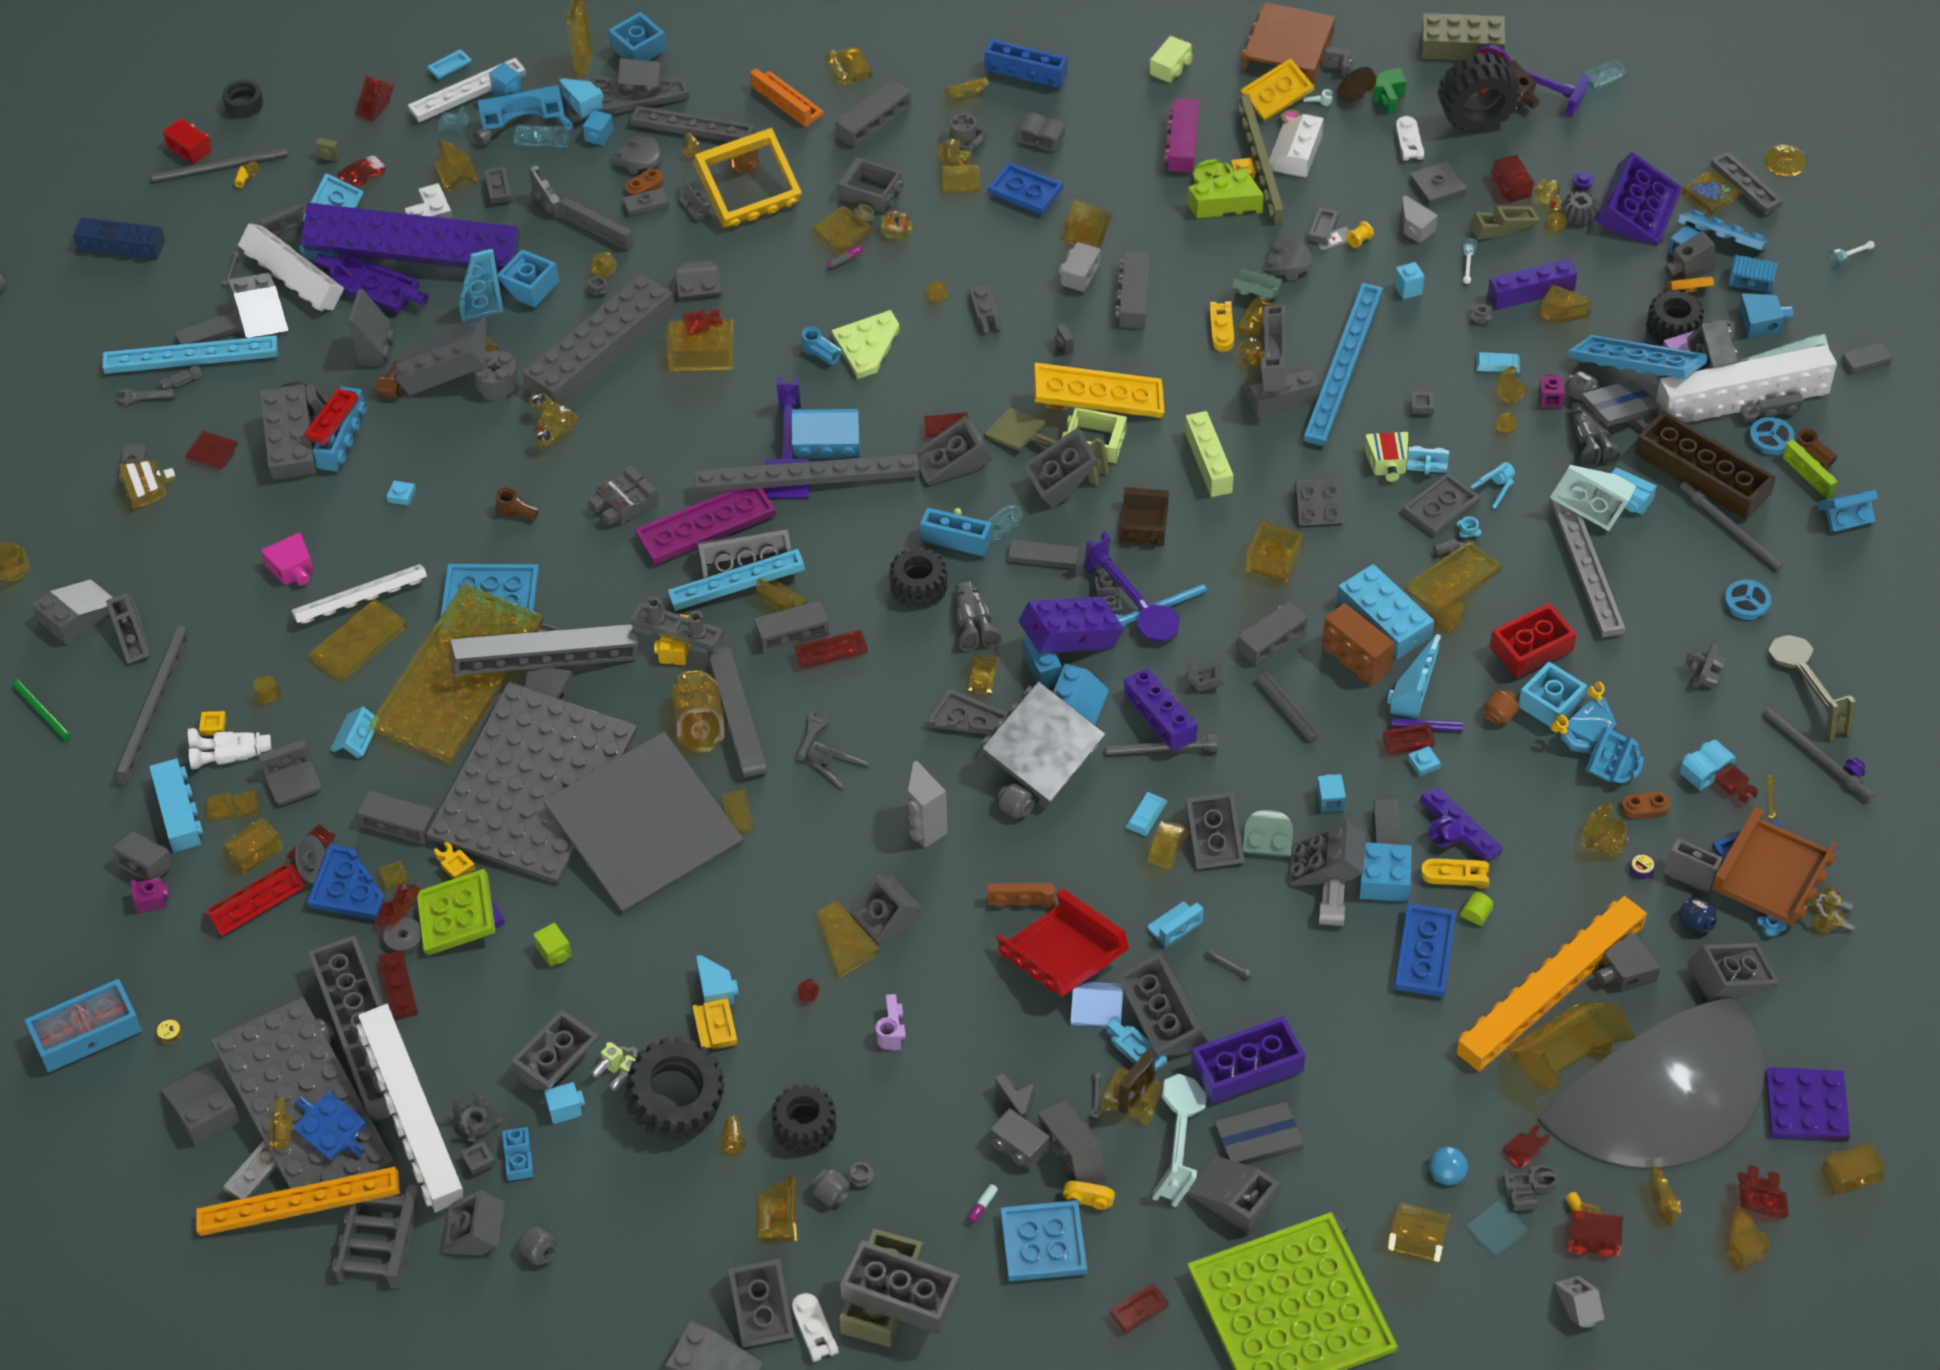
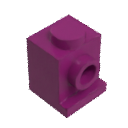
M1552 373L1547 374L1545 377L1541 376L1539 385L1540 408H1563L1565 395L1563 377H1557L1556 374ZM1557 396V399H1546V397Z
M161 877L140 882L131 880L133 901L138 914L167 908L166 898L170 897L167 883H162Z

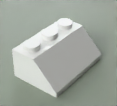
M1303 114L1282 125L1269 159L1272 171L1307 178L1322 138L1324 118Z

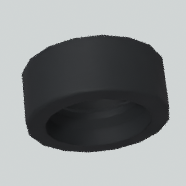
M234 81L223 90L222 97L226 111L232 116H252L259 112L263 106L260 87L253 81ZM241 95L253 96V98L245 102L233 101V99Z

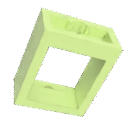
M1075 407L1073 415H1069L1067 420L1068 431L1063 432L1062 438L1077 427L1112 433L1109 445L1105 444L1107 462L1116 464L1126 434L1127 417Z

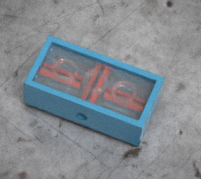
M119 979L25 1019L31 1037L48 1073L142 1032L136 1013Z

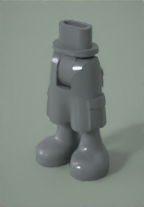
M1584 402L1574 403L1571 408L1575 435L1580 446L1585 447L1580 455V462L1583 467H1594L1599 462L1600 457H1602L1606 465L1617 463L1621 458V452L1619 447L1609 440L1610 433L1607 427Z
M971 581L958 583L955 586L956 617L959 626L964 629L958 641L961 650L971 652L978 647L980 638L975 625L980 628L983 645L986 648H995L1001 643V634L997 628L990 624L992 617L989 608L984 604L982 596L979 594L978 588L974 587Z

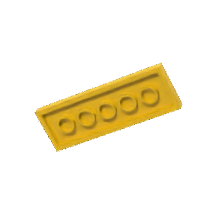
M1034 363V402L1162 418L1164 415L1162 379Z

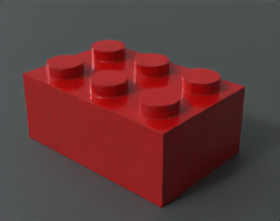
M1547 603L1493 629L1490 648L1517 679L1546 665L1548 662L1573 652L1577 633L1552 604Z

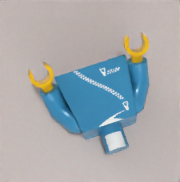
M1599 681L1594 683L1597 692L1593 686L1587 688L1588 696L1595 697V701L1590 700L1570 720L1564 715H1559L1555 718L1556 721L1551 723V729L1554 732L1560 731L1561 740L1572 751L1591 755L1602 727H1608L1616 732L1617 723L1606 698L1601 696L1605 687Z

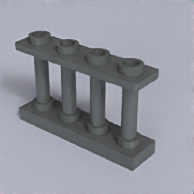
M408 1184L406 1194H402V1196L393 1195L351 1204L350 1212L347 1211L344 1217L345 1232L340 1235L338 1241L339 1256L335 1257L332 1270L333 1273H336L338 1282L344 1283L348 1271L384 1275V1278L388 1280L390 1288H401L422 1199L418 1185ZM364 1203L400 1206L402 1209L401 1216H397L396 1219L362 1216L361 1213ZM358 1226L395 1229L396 1232L395 1239H391V1241L355 1238ZM352 1249L385 1251L391 1255L390 1262L385 1264L350 1261Z

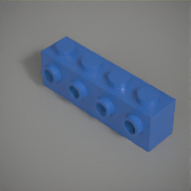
M991 39L984 51V70L1061 89L1068 75V57Z

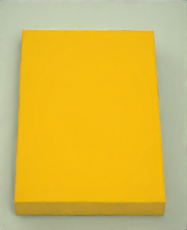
M1290 58L1242 88L1240 94H1249L1253 110L1265 122L1314 91V86Z

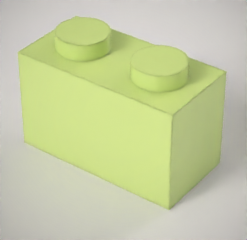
M1170 36L1150 59V75L1171 83L1176 77L1180 76L1182 69L1190 64L1193 57L1191 53L1192 44Z

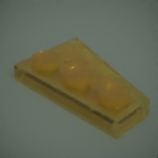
M837 900L817 911V918L830 948L832 959L837 967L839 978L880 954L879 947Z

